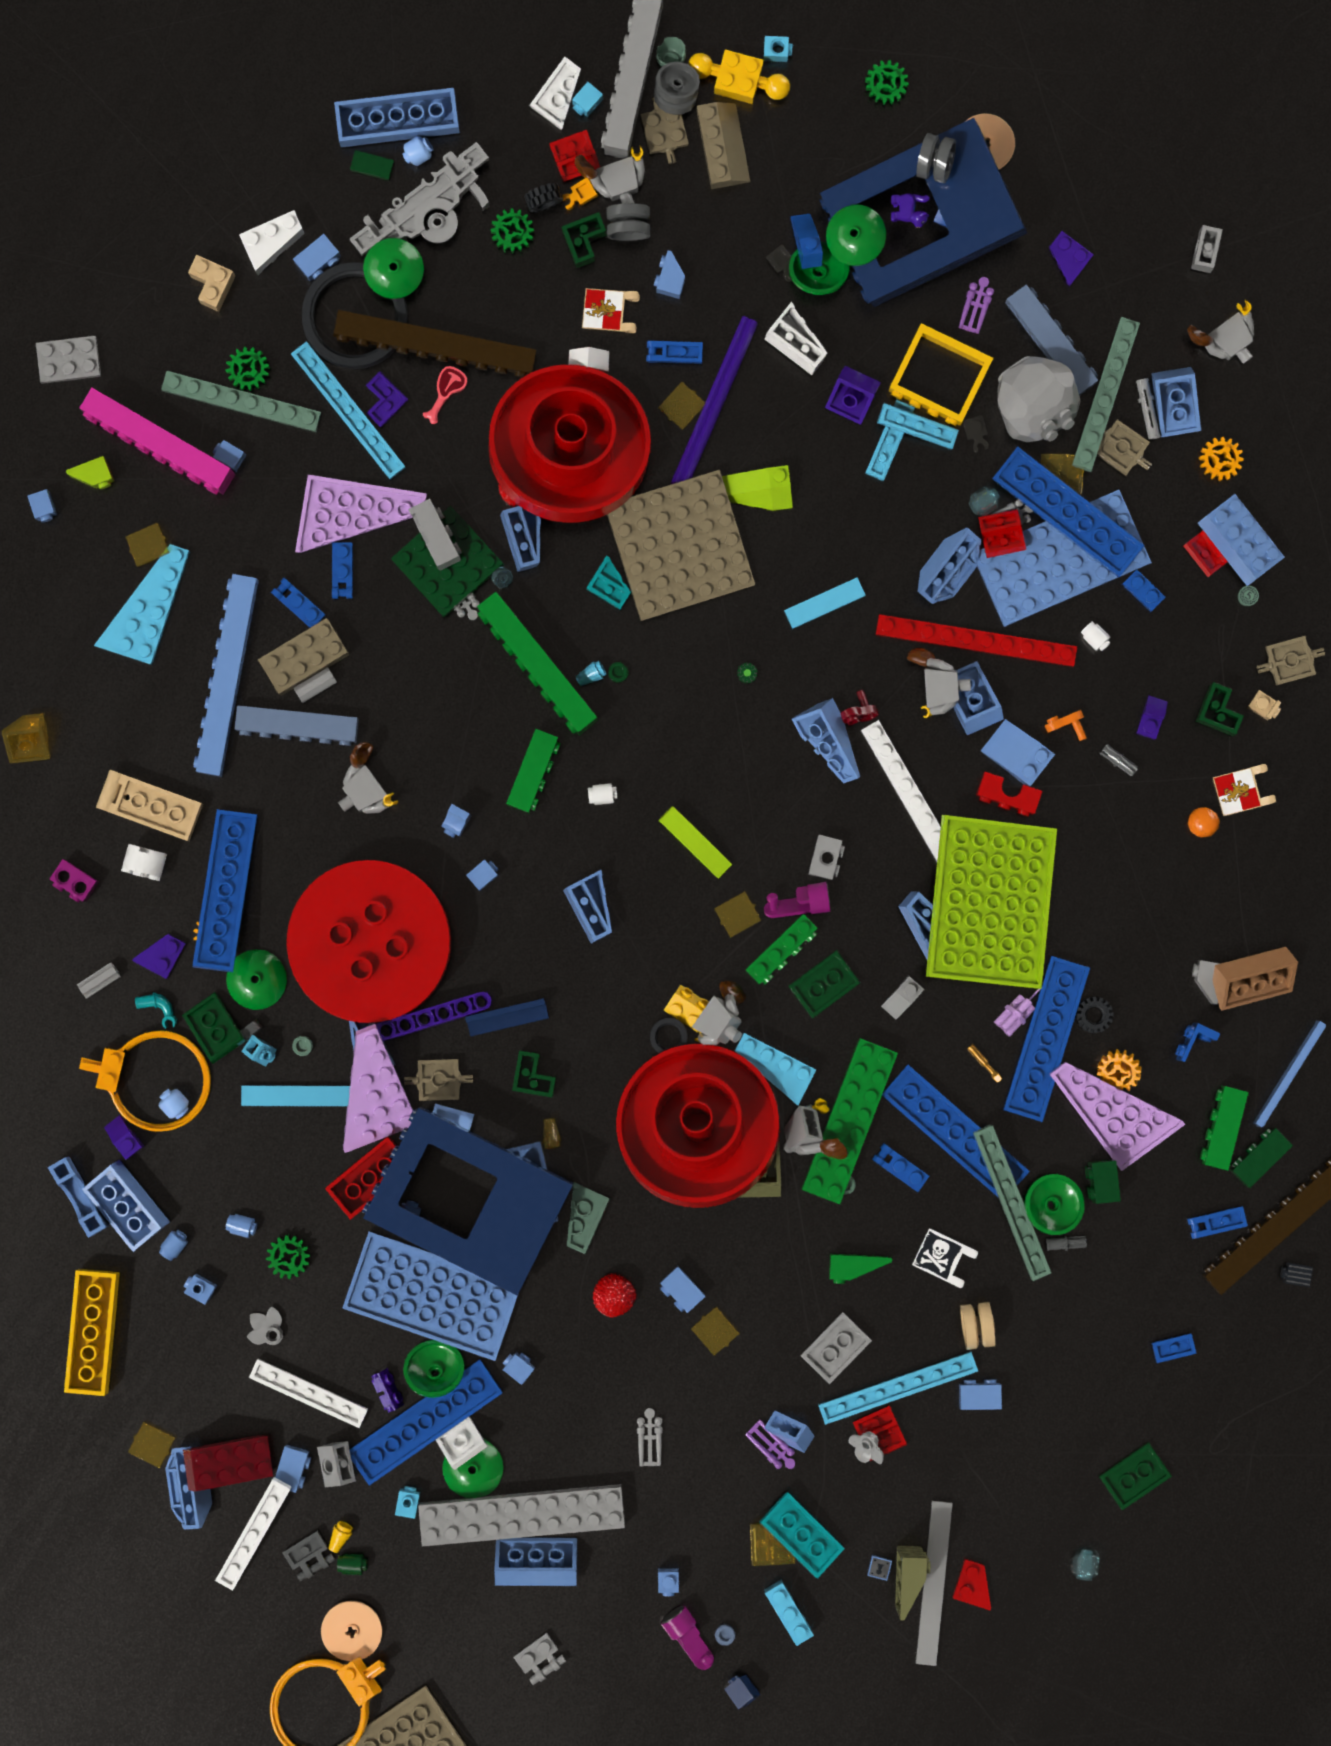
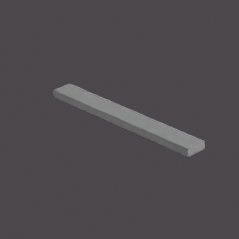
M932 1500L926 1553L931 1563L930 1574H926V1581L923 1585L916 1664L936 1666L952 1502Z

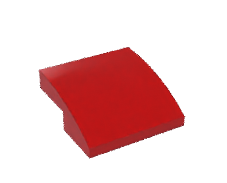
M587 130L549 143L563 182L581 176L575 166V157L577 155H583L595 170L600 168Z
M1018 509L978 517L987 558L1026 550Z
M1201 531L1184 545V548L1207 577L1228 562L1204 531Z
M890 1406L853 1422L858 1435L861 1436L863 1433L872 1432L878 1437V1447L883 1452V1455L907 1445Z

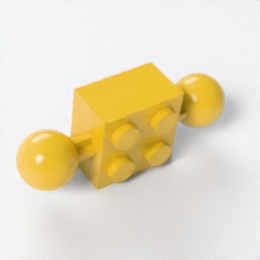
M725 50L721 65L714 64L711 58L704 53L694 54L688 61V65L693 67L698 73L699 79H704L709 75L717 77L714 94L753 104L757 88L764 89L766 94L774 100L785 98L790 91L789 80L784 75L773 74L769 78L761 76L764 62L762 59Z

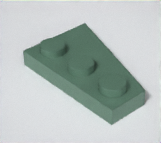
M573 1182L567 1246L587 1254L611 1198Z

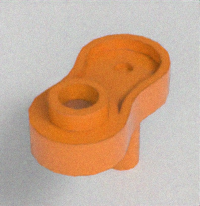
M1082 710L1060 719L1058 716L1046 720L1048 723L1045 725L1047 733L1072 723L1079 741L1087 738L1079 721L1084 718Z

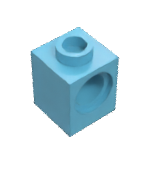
M765 36L764 61L787 62L788 56H792V44L789 43V37ZM779 45L784 50L781 53H776L773 47Z
M587 82L572 99L573 109L582 116L584 114L589 117L602 102L603 94Z

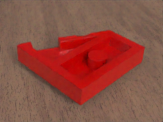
M964 1559L952 1598L991 1610L985 1566Z

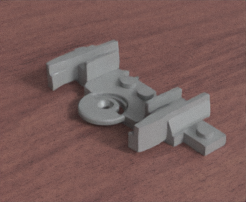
M477 142L461 153L458 158L453 152H448L443 156L446 166L438 172H431V175L434 177L433 182L427 183L422 179L421 185L406 195L403 203L398 197L393 199L392 204L395 209L389 208L381 214L379 222L383 226L382 229L379 230L367 215L363 219L366 226L352 236L350 241L362 256L377 242L388 238H399L407 241V238L414 239L421 234L426 240L433 243L448 241L454 236L458 227L457 216L453 209L460 203L462 196L467 191H470L478 200L482 210L490 207L484 192L476 184L479 177L474 172L487 162L489 157ZM434 209H441L448 213L447 216L442 213L432 214L428 219L429 230H425L424 218L427 213ZM435 219L441 220V224L439 226H436L434 224Z

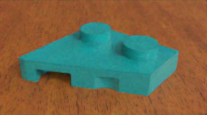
M606 556L586 589L621 610L631 591L624 583L611 559Z

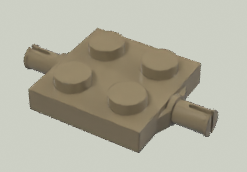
M653 97L652 101L655 109L651 112L640 114L649 154L666 153L668 164L676 163L674 151L689 144L682 115L664 112L655 103Z
M1118 419L1110 429L1104 431L1097 456L1125 476L1137 464L1146 470L1152 465V463L1143 458L1144 451L1150 442Z
M1302 636L1266 646L1268 663L1257 665V669H1260L1258 670L1259 674L1270 671L1274 676L1277 686L1316 675L1313 665L1314 658L1325 656V652H1322L1324 651L1323 647L1311 651L1306 637Z
M459 1059L418 1060L416 1077H404V1080H412L411 1082H404V1085L417 1086L419 1101L460 1100L461 1083H473V1080H465L473 1078V1075H461Z

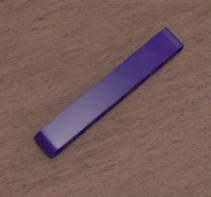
M479 992L375 1025L382 1041L385 1042L480 1013L491 1005V997L485 992ZM477 997H481L485 1000L484 1007H480L477 1005ZM458 1003H463L466 1006L465 1013L458 1011ZM439 1009L446 1010V1019H442L439 1017ZM426 1015L428 1024H421L419 1016ZM402 1020L407 1021L409 1024V1029L406 1031L400 1027V1021ZM382 1026L389 1028V1036L381 1034L380 1029Z

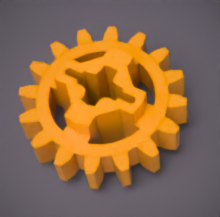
M1221 437L1219 442L1216 438H1213V444L1210 442L1205 444L1208 449H1201L1204 455L1200 456L1199 460L1204 461V463L1200 465V468L1205 467L1207 469L1204 472L1205 475L1211 473L1210 479L1218 476V481H1221L1224 476L1226 480H1229L1230 474L1233 476L1237 474L1235 469L1240 470L1242 468L1238 463L1244 461V458L1239 457L1243 451H1237L1236 448L1239 444L1232 445L1231 438L1227 442H1225L1224 437ZM1217 446H1223L1221 450H1212ZM1230 451L1233 453L1234 459L1231 458ZM1220 455H1223V456H1224V457H1223V460H1224V461H1223L1222 463L1219 462V458H1218V457H1219ZM1209 460L1212 461L1213 468L1209 464ZM1221 468H1231L1228 471L1220 472Z
M1116 1049L1115 1054L1108 1051V1057L1102 1056V1062H1099L1097 1067L1099 1068L1097 1075L1100 1076L1101 1080L1121 1090L1126 1088L1130 1091L1131 1085L1137 1086V1080L1141 1078L1142 1067L1138 1066L1139 1059L1133 1060V1053L1128 1056L1127 1050H1124L1123 1054H1121Z

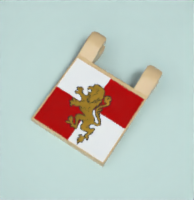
M586 288L582 329L636 333V325L634 323H623L625 300L638 302L640 299L639 293L637 291Z
M1266 764L1213 777L1223 816L1276 802L1274 795L1260 798L1254 775L1268 771Z

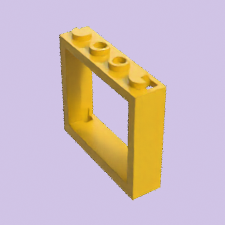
M921 323L889 388V392L896 399L902 400L904 398L910 401L909 404L917 409L922 407L928 410L927 413L933 417L938 418V416L946 419V423L961 426L993 358ZM921 337L983 366L960 414L898 385Z

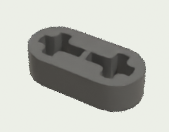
M255 1019L240 1032L247 1041L263 1026Z

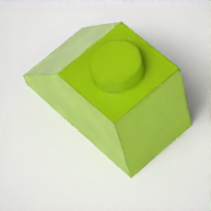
M104 456L66 470L71 478L94 488L105 489L110 487L111 483L115 481L107 459Z

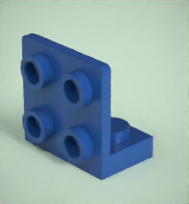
M1192 1023L1191 1026L1188 1025L1183 1035L1186 1037L1184 1043H1180L1176 1049L1175 1054L1178 1055L1176 1060L1186 1061L1196 1038L1210 1043L1211 1040L1217 1041L1220 1033L1199 1023Z

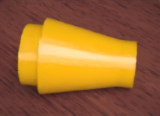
M338 1521L334 1525L328 1549L334 1553H339L340 1549L352 1535L353 1527L346 1522Z

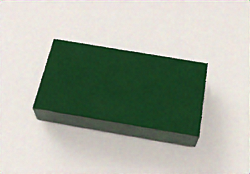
M355 150L350 171L389 181L394 160Z

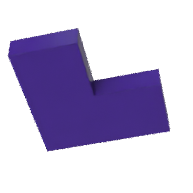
M380 371L366 385L380 399L366 414L382 428L409 399Z

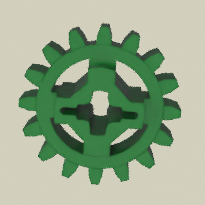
M891 60L886 65L883 61H880L879 67L876 64L873 65L874 71L868 70L867 74L870 77L865 79V82L869 83L866 86V90H871L870 98L876 96V103L881 99L883 100V105L888 100L892 105L895 98L898 101L901 100L900 94H906L904 88H907L909 85L908 82H905L908 79V75H903L904 67L898 69V62L893 66L891 65ZM875 76L877 77V80L879 81V82L876 84V86H874V78H875ZM898 79L900 80L899 89H897V86L895 84V82H897ZM884 80H885L886 82L890 80V81H891V82H890V85H889V84H885V85H884V84H883Z
M511 208L508 214L503 210V216L501 217L497 214L498 221H492V225L495 228L491 229V233L496 234L492 239L493 241H498L496 244L498 248L502 245L504 246V252L508 248L511 249L512 253L515 252V248H518L521 252L523 245L528 248L527 240L533 241V237L530 234L534 233V228H529L533 225L532 220L527 221L528 214L521 216V210L514 213L513 208ZM520 222H523L526 231L520 228ZM513 227H515L516 232L510 234L509 230H512ZM499 230L505 233V240L500 237ZM518 239L521 240V241H519V242H517V243H513V241H516V240H518Z
M244 347L243 352L236 349L237 355H230L232 362H226L230 367L226 369V373L231 374L228 377L229 381L235 380L233 385L237 387L240 384L242 391H244L245 387L252 391V386H256L259 389L258 383L262 382L265 384L266 381L263 377H269V373L265 370L269 369L270 366L269 364H264L267 358H261L263 354L261 351L255 353L254 347L250 351ZM246 356H251L249 359H241ZM259 362L261 365L260 373L257 371V366ZM236 365L239 367V372L237 373V376L235 374ZM244 367H251L252 371L245 372ZM247 379H255L253 381L245 382Z
M285 1235V1240L278 1237V1244L275 1242L271 1243L273 1249H267L271 1256L267 1257L266 1260L271 1261L268 1268H275L273 1271L274 1275L280 1272V1278H283L286 1274L288 1279H291L292 1274L299 1277V1270L301 1272L306 1271L303 1266L310 1264L306 1258L310 1257L311 1254L305 1252L309 1247L302 1246L304 1240L297 1242V1236L290 1240L289 1235ZM287 1244H293L298 1248L295 1250L291 1249ZM279 1248V1258L275 1259L276 1251ZM285 1252H287L288 1254L296 1253L291 1258V1262L289 1260L280 1261L286 1256ZM299 1255H301V1263L299 1266H297V1258ZM280 1265L288 1266V1268H289L290 1270H284V1269L280 1268L279 1266H280Z

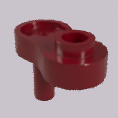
M864 690L857 692L861 707H851L841 712L840 715L843 723L853 725L859 721L872 720L879 715L876 706L869 705Z

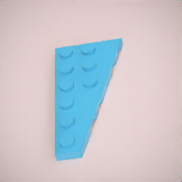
M170 544L94 646L152 665L190 551Z

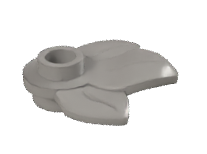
M271 1307L266 1315L261 1313L250 1314V1323L254 1330L247 1335V1338L252 1343L257 1345L263 1343L276 1345L283 1339V1331L280 1328L282 1318L274 1307ZM271 1331H275L277 1333L276 1338L273 1339L270 1337Z
M866 1432L861 1436L856 1434L850 1436L849 1443L855 1447V1456L860 1462L866 1463L872 1459L878 1464H882L884 1455L878 1447L879 1439L874 1433Z

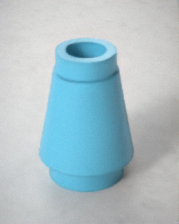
M593 661L575 677L579 685L583 686L603 679V676L607 675L600 661Z

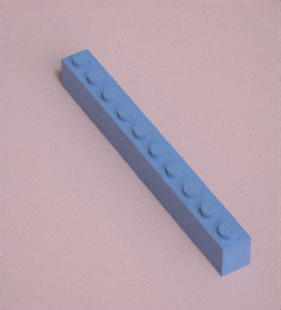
M232 574V579H228L227 590H229V596L225 598L223 610H226L225 617L221 618L219 626L222 633L221 638L218 637L216 641L218 655L214 657L212 669H215L214 676L210 677L208 684L211 692L210 697L207 696L205 700L206 717L203 716L201 721V728H204L203 735L199 736L197 748H200L199 756H195L194 768H196L198 773L222 777L259 582L257 578Z

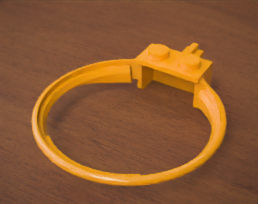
M169 1031L143 1033L132 1038L118 1050L105 1047L102 1062L82 1057L79 1067L81 1070L99 1073L96 1088L107 1090L110 1093L116 1108L125 1119L135 1126L149 1131H170L187 1124L202 1110L210 1092V1070L201 1050L186 1037ZM152 1038H168L182 1043L197 1057L203 1072V1089L195 1107L183 1118L167 1124H153L138 1119L125 1108L118 1093L114 1094L125 1053L123 1051L126 1050L128 1052L138 1043Z
M360 1657L348 1664H341L329 1659H312L298 1663L288 1669L275 1685L270 1701L271 1722L280 1742L284 1746H296L285 1734L278 1714L279 1698L284 1685L300 1670L321 1666L337 1671L336 1673L358 1706L362 1705L358 1729L351 1741L345 1745L355 1746L367 1727L370 1700L382 1691L374 1678L386 1670L385 1664L378 1660L367 1668Z

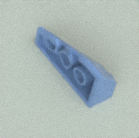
M832 698L818 703L793 717L792 721L804 741L808 740L814 746V752L817 755L821 754L827 761V766L843 783L858 779L860 774L845 724L840 715L841 713Z

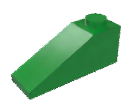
M830 1254L829 1279H833V1283L845 1284L846 1280H852L891 1263L892 1258L886 1256Z

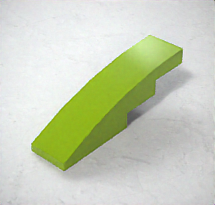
M673 806L659 819L718 879L732 865Z

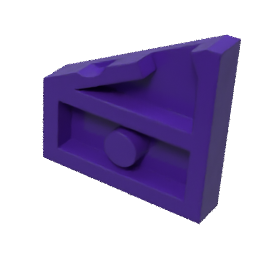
M1063 231L1060 232L1049 247L1068 286H1071L1094 255Z
M167 934L133 958L132 961L168 979L186 943Z

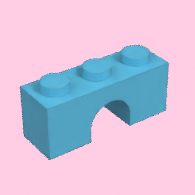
M782 1579L764 1589L765 1595L796 1646L814 1636L811 1627L799 1611Z

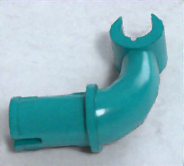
M153 992V995L135 998L137 1009L148 1007L161 1008L164 1013L162 1025L165 1029L168 1028L167 1020L173 1022V1027L177 1025V1018L173 1015L172 1005L166 997Z

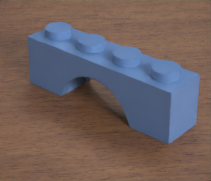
M65 1157L49 1166L48 1169L57 1185L65 1192L72 1203L78 1221L87 1237H92L109 1227L103 1214L82 1190L86 1184L71 1158Z

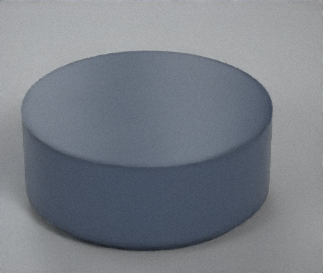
M728 1624L718 1626L715 1631L716 1641L721 1645H730L735 1639L733 1627Z

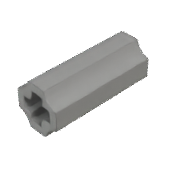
M327 667L294 687V690L301 702L304 703L334 685L337 681Z
M110 962L77 985L81 993L88 999L121 976L117 968Z

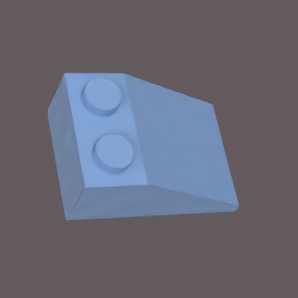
M1192 367L1151 373L1161 438L1201 431L1196 379Z
M976 661L956 670L958 671V680L970 679L971 691L959 692L960 699L957 701L956 706L953 707L966 734L969 735L1003 720L1002 707L978 662Z
M1006 719L981 750L982 753L1018 781L1029 787L1055 755L1040 742Z

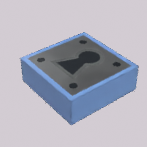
M872 1555L867 1576L887 1581L892 1560Z

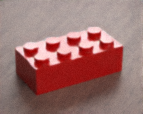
M390 1136L386 1137L325 1188L350 1220L364 1209L367 1201H372L374 1195L371 1193L376 1183H381L383 1179L381 1173L385 1165L390 1164L393 1160L390 1155L397 1145Z

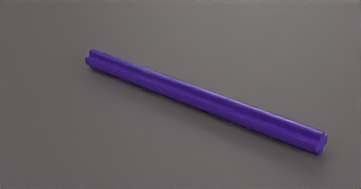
M742 316L670 485L692 478L758 324L755 320Z

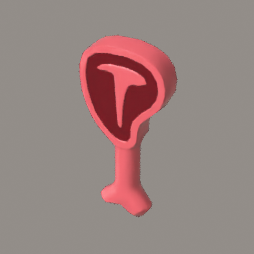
M452 366L442 369L437 381L438 399L430 411L423 412L424 418H428L431 424L438 423L437 416L445 401L452 394L461 392L466 388L468 380L461 370Z

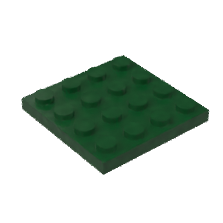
M451 505L442 512L445 518L441 520L444 526L449 525L453 536L450 538L453 544L457 542L462 551L459 554L461 561L440 571L421 533L415 536L391 558L444 618L504 565Z

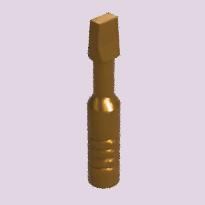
M974 1044L967 1048L975 1059L992 1074L991 1076L994 1080L999 1082L1002 1079L1001 1075L989 1065L988 1060Z

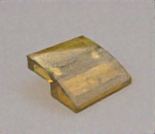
M1041 454V465L1082 496L1083 469L1072 466L1075 455Z
M761 1523L750 1524L751 1563L753 1566L795 1564V1557Z

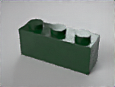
M1267 1128L1260 1135L1262 1139L1257 1143L1253 1142L1246 1149L1247 1153L1242 1158L1240 1156L1237 1157L1231 1164L1233 1167L1230 1171L1248 1188L1253 1186L1293 1146L1276 1128L1271 1130Z

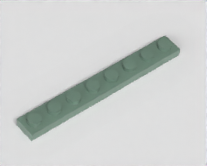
M1121 317L1072 463L1074 467L1089 472L1092 471L1140 325L1139 322Z
M166 371L161 389L163 392L312 432H317L321 412L170 371Z
M990 1124L974 1131L973 1135L1031 1280L1035 1281L1051 1274L1033 1225L1027 1217L1025 1205L993 1125Z

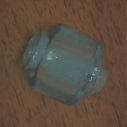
M983 486L971 494L969 506L976 515L986 516L998 508L1000 496L994 488L990 489L987 486Z
M1081 1550V1553L1074 1555L1072 1573L1076 1575V1579L1092 1581V1578L1098 1576L1099 1558L1093 1555V1551Z

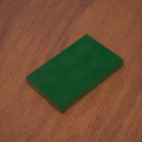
M836 950L788 987L813 1019L861 982Z
M215 992L182 1015L212 1064L246 1041Z
M1149 1442L1099 1475V1478L1121 1510H1124L1172 1477Z

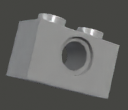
M1205 225L1201 227L1191 269L1207 273L1212 272L1223 229Z
M818 835L808 875L832 880L833 876L837 877L840 865H836L838 857L842 858L845 846L841 845L842 840ZM826 852L833 856V861L829 864L822 861V854Z
M348 1441L317 1447L325 1487L342 1486L356 1481Z

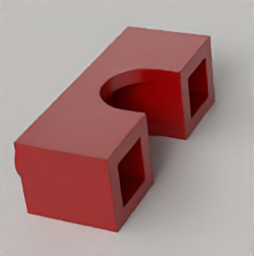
M988 772L983 773L976 796L980 797V801L991 804V801L999 803L998 807L1005 810H1010V808L1017 809L1018 814L1029 817V814H1035L1042 794L1041 790L1023 784L1017 796L1009 797L1002 790L1003 777Z

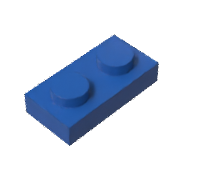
M1137 569L1122 584L1150 612L1165 598Z
M1191 1333L1151 1343L1156 1363L1196 1354Z

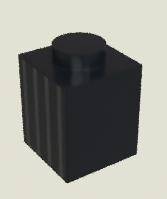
M1285 1262V1266L1281 1268L1280 1278H1283L1282 1282L1287 1284L1310 1287L1313 1267Z

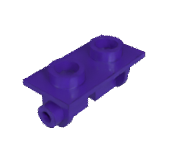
M388 1368L371 1376L376 1392L384 1391L385 1393L379 1396L384 1410L387 1409L389 1413L404 1405L402 1395L397 1390L394 1378L389 1373Z

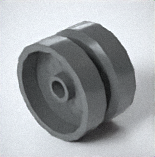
M670 62L660 68L655 81L654 99L661 110L673 115L691 111L696 105L700 84L699 75L696 70L682 62Z
M927 133L918 158L917 177L928 180L933 173V178L936 182L945 184L950 176L954 162L956 139L945 137L940 143L938 135Z
M634 203L615 204L607 207V220L612 222L607 225V238L618 241H636L649 238L650 224L646 223V221L650 219V207Z

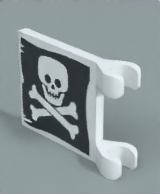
M929 1228L912 1265L962 1288L964 1280L953 1276V1272L962 1253L975 1259L978 1251Z

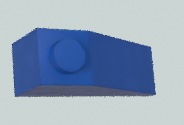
M811 214L791 216L790 219L802 269L822 266L823 251Z

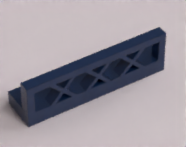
M539 999L466 1016L465 1020L471 1037L548 1019L549 1016L545 999Z

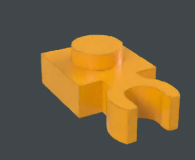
M588 178L570 187L573 193L562 195L563 201L570 199V204L565 206L567 210L573 209L576 202H579L582 206L598 196Z

